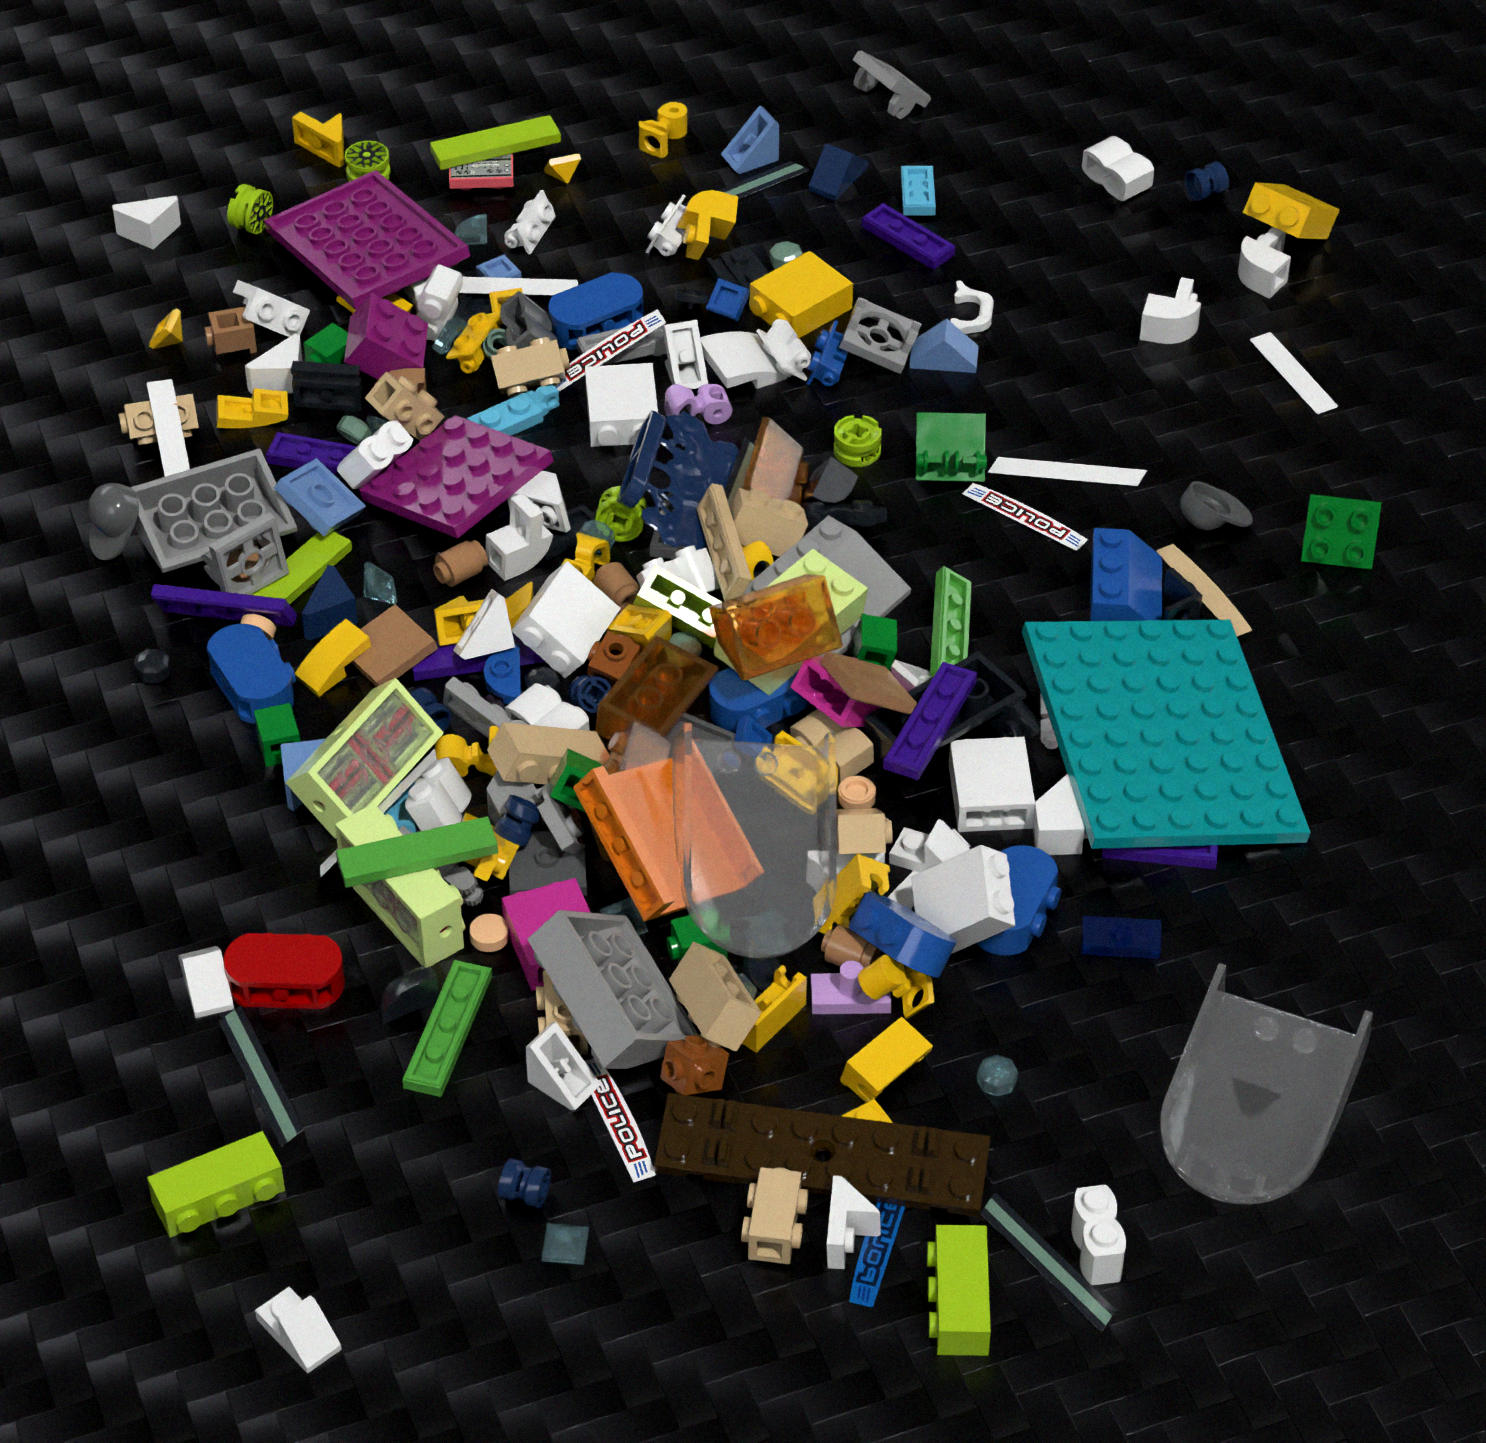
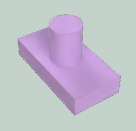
M846 961L841 965L840 973L811 974L812 1014L891 1013V992L878 1000L867 996L858 981V973L863 969V966L857 961Z

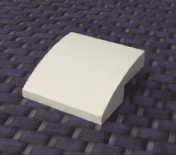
M739 331L700 337L704 358L726 388L752 381L758 389L787 379V376L781 373L775 366L777 363L776 359L762 347L764 342L758 334Z

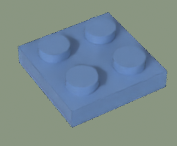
M317 458L281 478L274 487L283 497L284 501L294 507L308 521L309 525L323 536L328 535L359 516L366 507Z

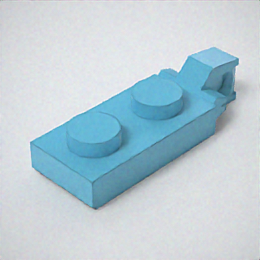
M553 384L538 387L535 392L533 390L524 392L468 417L467 420L512 436L543 422V416L549 413V410L560 405L559 391Z

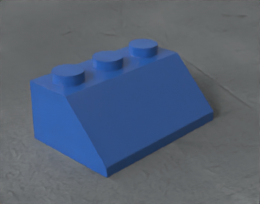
M1094 528L1091 552L1090 621L1162 620V557L1130 530Z

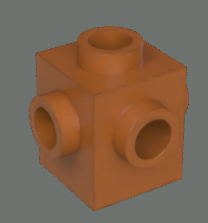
M607 631L602 642L596 641L589 652L588 661L590 662L587 675L598 676L607 680L611 685L613 694L620 697L629 680L635 681L642 669L643 662L639 660L640 645L636 644L633 639L626 635H616Z
M695 1035L686 1036L685 1039L668 1041L660 1078L672 1086L676 1093L684 1096H697L698 1093L721 1090L729 1053L721 1047L714 1048L708 1045V1041L705 1038Z

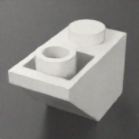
M542 470L507 499L510 510L511 498L523 493L533 504L540 507L544 516L542 524L546 528L566 533L571 529L564 499L555 473Z
M1068 774L1035 802L1033 821L1035 847L1049 855L1082 854L1083 839H1088Z

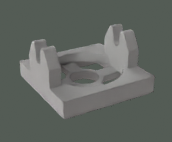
M858 50L854 56L853 61L861 67L855 74L853 85L867 93L880 81L890 90L894 91L895 93L889 101L887 110L891 115L902 119L910 113L916 103L926 108L930 102L929 94L894 67L863 51Z
M858 297L839 348L901 374L908 354L919 333L921 323ZM869 317L879 322L877 326L868 328L859 324V321ZM888 326L900 331L903 342L891 337L887 331ZM877 333L882 335L886 343L875 342L870 334ZM887 348H890V349L895 350V351H882V350H885V349H887Z
M269 512L209 545L210 551L201 555V558L207 563L204 569L211 579L220 586L221 592L251 595L289 574L276 518ZM258 536L256 540L262 547L261 549L254 547L253 537ZM241 544L242 553L239 556L238 562L227 567L229 554L233 548ZM258 553L259 559L257 564L253 568L245 569L246 559L251 554ZM241 573L249 575V580L244 582L231 580Z

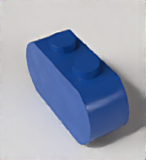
M612 272L553 295L548 305L549 318L552 323L551 332L557 337L558 345L563 348L566 347V349L578 350L577 339L579 337L623 328L642 318L643 289L639 281L630 275Z
M234 624L220 629L210 638L207 644L210 673L242 721L255 724L254 710L290 703L292 708L294 703L292 683L296 682L294 670L289 662L284 663L282 661L276 642L273 639L268 640L260 627L251 624Z
M731 667L714 674L709 685V713L713 724L735 734L738 720L746 715H749L762 727L767 728L775 722L800 713L802 710L807 709L811 703L790 688L798 672L771 695L763 692Z
M1025 845L1012 846L1001 851L1007 855L1010 868L1009 879L1011 895L1014 901L1015 926L976 943L983 950L993 954L1014 955L1027 950L1033 937L1041 936L1046 924L1048 909L1054 910L1060 899L1061 888L1057 887L1058 868L1054 859L1041 849Z
M872 891L864 893L848 925L851 930L896 961L936 978L940 977L957 943L956 939L908 907Z

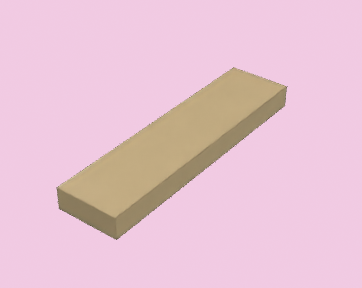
M711 483L696 509L723 599L727 604L737 605L752 579L722 485Z

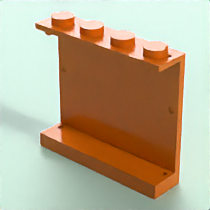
M693 741L689 742L672 758L609 775L604 766L594 768L573 787L644 922L740 892L764 873Z

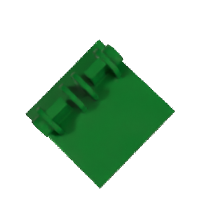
M917 412L916 481L985 482V469L987 466V455H985L986 414Z
M1310 494L1301 561L1372 569L1382 502Z

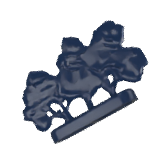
M651 410L636 436L617 502L632 509L638 504L644 492L648 491L654 498L656 506L646 507L642 510L641 516L648 526L660 533L663 544L672 547L695 545L696 550L708 548L696 508L711 483L722 485L725 490L728 482L727 477H730L739 454V449L732 442L711 441L704 423L684 411L680 415L673 414L667 416V423L673 432V439L665 440L662 438L666 425V418L658 412ZM660 444L673 455V459L667 461V464H662L655 460ZM681 444L685 447V449L681 450L680 448L675 447V445ZM653 466L668 474L671 481L669 487L659 489L648 482ZM664 492H671L673 496L668 497ZM659 495L669 500L674 507L673 512H669L661 503L664 499L660 498ZM659 507L664 510L666 515H663L658 511Z

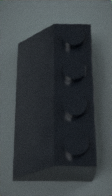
M979 651L955 664V666L977 672V682L936 750L996 716L1016 702L1026 698V692ZM933 677L908 691L917 704ZM880 707L864 716V734L873 743L874 757L882 765L884 758L911 714Z

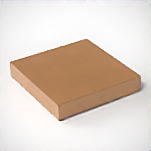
M394 604L360 629L370 637L371 647L351 663L378 687L394 678H399L437 650L438 647L430 635Z
M826 651L821 660L824 668L851 700L905 714H912L917 702L886 667Z

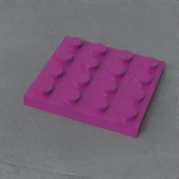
M454 415L429 436L423 438L420 443L406 454L397 458L393 464L371 479L359 491L362 500L458 539L554 461L551 451L546 448Z

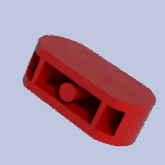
M246 933L235 939L228 946L224 954V968L232 999L242 1007L324 1009L333 1004L344 990L345 978L342 953L337 943L326 935Z

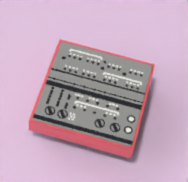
M513 153L449 168L450 189H503L505 187H514Z

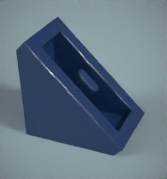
M825 143L809 183V191L836 201L868 168V162L850 152Z
M327 565L302 612L304 637L308 640L327 635L345 619L349 620L352 624L358 623L355 597L335 566Z

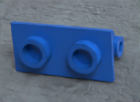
M836 320L828 331L823 329L814 344V347L819 350L818 352L814 351L810 359L811 362L806 367V369L811 371L806 383L807 385H810L814 378L820 380L825 386H832L839 381L848 351L839 348L844 333L835 331L838 323Z

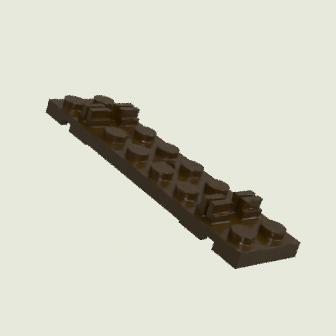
M668 1093L654 1169L655 1173L687 1177L688 1174L703 1176L705 1180L750 1185V1183L758 1184L760 1167L772 1169L785 1168L790 1171L801 1172V1189H807L808 1193L828 1196L832 1194L833 1176H842L868 1201L923 1210H931V1207L947 1209V1213L980 1217L991 1136L747 1104L732 1100L725 1101L724 1099ZM819 1151H826L830 1154V1158L825 1162H820L815 1158V1155Z

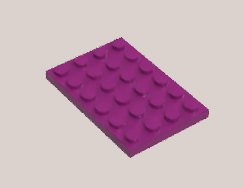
M377 170L264 220L266 231L355 310L371 293L381 298L389 294H395L414 282L429 278L433 269L438 264L450 268L470 257L467 244Z

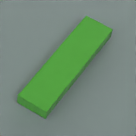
M945 566L936 572L930 665V676L932 677L935 676L942 662L955 665L968 657L972 582Z
M487 816L336 850V855L343 881L347 888L497 854L498 844Z
M454 960L403 1077V1089L442 1097L491 981L492 968Z

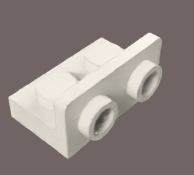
M237 280L233 292L245 297L243 300V304L246 305L243 313L244 319L287 337L295 333L300 336L309 315V309Z

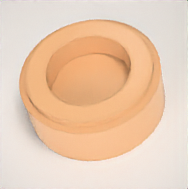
M246 614L240 624H251L260 627L268 640L273 639L276 632L274 623L261 615Z
M850 776L839 784L838 801L844 809L871 808L875 803L876 788L870 779L863 776Z
M483 914L475 918L470 925L472 945L483 952H495L502 949L509 940V929L506 920L496 914Z

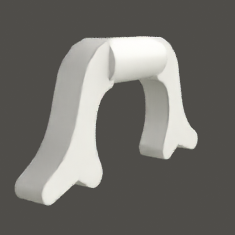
M957 281V292L954 294L955 303L974 302L979 304V316L972 321H963L952 318L950 321L964 334L985 331L991 325L994 307L992 296L985 292L970 289L962 281Z

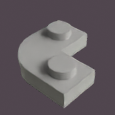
M547 783L535 791L538 798L544 799L543 803L537 808L561 850L577 854L587 847L581 836L585 833L579 822L581 817L574 807L551 797V783Z

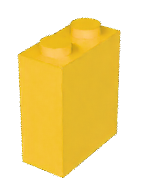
M1255 182L1243 213L1297 238L1328 239L1340 209L1285 184Z
M811 251L802 254L750 283V310L771 326L777 319L788 321L798 335L796 337L798 339L852 309L853 283Z

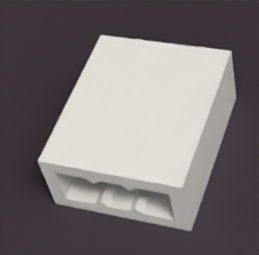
M653 363L585 367L591 447L634 444L638 431L651 410L658 412Z
M566 561L548 576L511 630L526 646L530 647L545 660L552 669L566 678L584 664L593 644L600 640L621 608L573 565Z
M1025 737L951 741L949 772L958 832L1033 829L1035 799Z
M979 845L911 876L915 913L957 940L952 953L1015 926L1014 901L1011 895L1010 868L1007 855Z

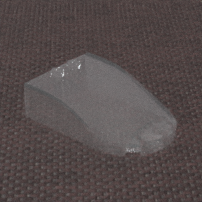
M684 723L673 739L672 789L677 862L683 900L689 915L708 939L731 953L750 958H771L790 953L808 942L826 922L835 901L837 887L836 732H828L817 746L692 739V723Z
M1219 963L1163 1102L1160 1129L1164 1152L1173 1169L1188 1185L1198 1192L1226 1203L1259 1204L1289 1194L1305 1182L1316 1168L1339 1121L1367 1049L1373 1012L1365 1010L1355 1035L1226 993V965Z

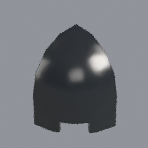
M831 456L814 470L804 490L803 499L808 502H821L824 505L837 503L844 500L850 494L859 476Z
M418 967L402 974L388 984L381 995L379 1016L382 1024L437 1001L439 996L437 975L431 967Z

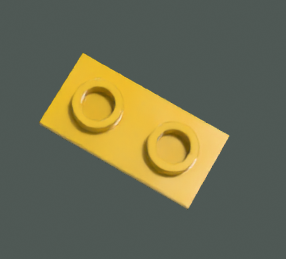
M500 312L478 313L472 316L461 335L454 341V345L446 355V359L457 358L461 364V370L465 373L477 371L486 357L482 349V342L491 330L500 328L496 323L500 317Z

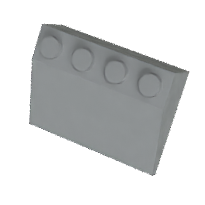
M260 448L131 487L136 492L139 501V513L135 528L141 541L163 573L203 561L201 555L210 551V544L268 512L276 518L280 536L297 532V525L286 502L274 489L277 483ZM258 536L252 538L253 545L258 544L256 540ZM241 544L233 548L232 551L242 549Z
M828 515L749 583L738 602V610L811 549L816 550L868 588L863 614L884 618L911 594V588L857 531ZM859 620L816 656H824L826 651L840 655L846 652L853 645V636Z
M558 910L527 939L534 950L535 960L546 970L553 982L554 992L565 1002L572 1014L573 1024L584 1034L592 1048V1056L603 1068L628 1069L664 1057L668 1041L685 1039L689 1035L699 1036L627 916Z

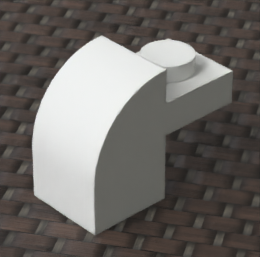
M1272 227L1266 234H1261L1257 240L1248 236L1244 238L1241 245L1238 268L1241 282L1249 289L1269 299L1287 283L1291 259L1290 256L1283 253L1286 232Z
M1181 277L1175 298L1148 294L1142 314L1140 340L1174 344L1188 340L1196 333L1201 303L1197 302L1198 294L1193 293L1194 279Z
M523 493L511 498L510 525L486 534L485 552L488 564L504 581L533 568L545 556L553 538V534L542 524L544 516L540 507L533 504Z

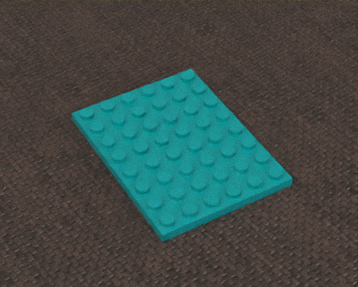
M1230 619L1024 623L1022 635L1084 822L1091 849L1307 843L1311 833Z

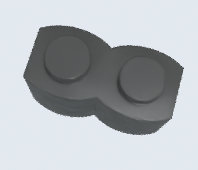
M520 291L501 305L500 317L503 324L507 326L506 339L510 346H517V349L529 347L531 341L544 337H549L550 341L557 340V337L551 332L552 323L549 314Z

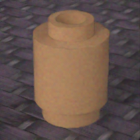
M464 541L436 555L433 571L440 583H446L449 587H454L481 573L483 567L488 565V558L484 548L478 541Z
M618 562L602 565L597 570L593 579V584L621 608L619 610L620 613L628 604L634 605L633 602L641 589L624 566Z
M841 925L836 926L834 930L829 929L821 944V951L825 952V961L839 967L846 961H857L863 968L875 962L882 950L853 930Z

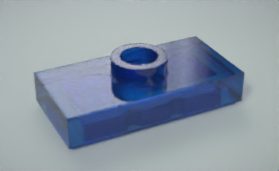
M1083 916L1082 954L1160 959L1161 920Z

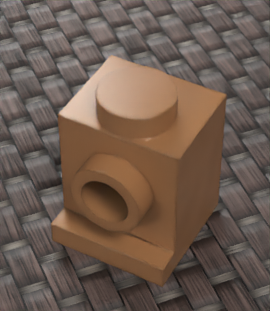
M246 306L208 313L210 326L204 327L208 347L215 346L217 354L249 349L250 353L257 352L253 322L243 318Z

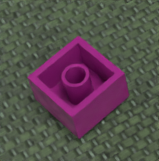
M371 293L350 317L344 362L349 365H360L362 372L376 379H379L386 371L389 372L403 368H423L428 323L420 317L395 306L389 300L382 299Z

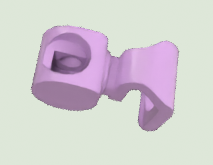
M674 384L666 390L664 404L666 416L679 415L680 410L686 406L691 416L701 413L708 423L720 424L728 420L732 414V406L725 389L718 384L700 386L697 396H694L690 388L679 384Z

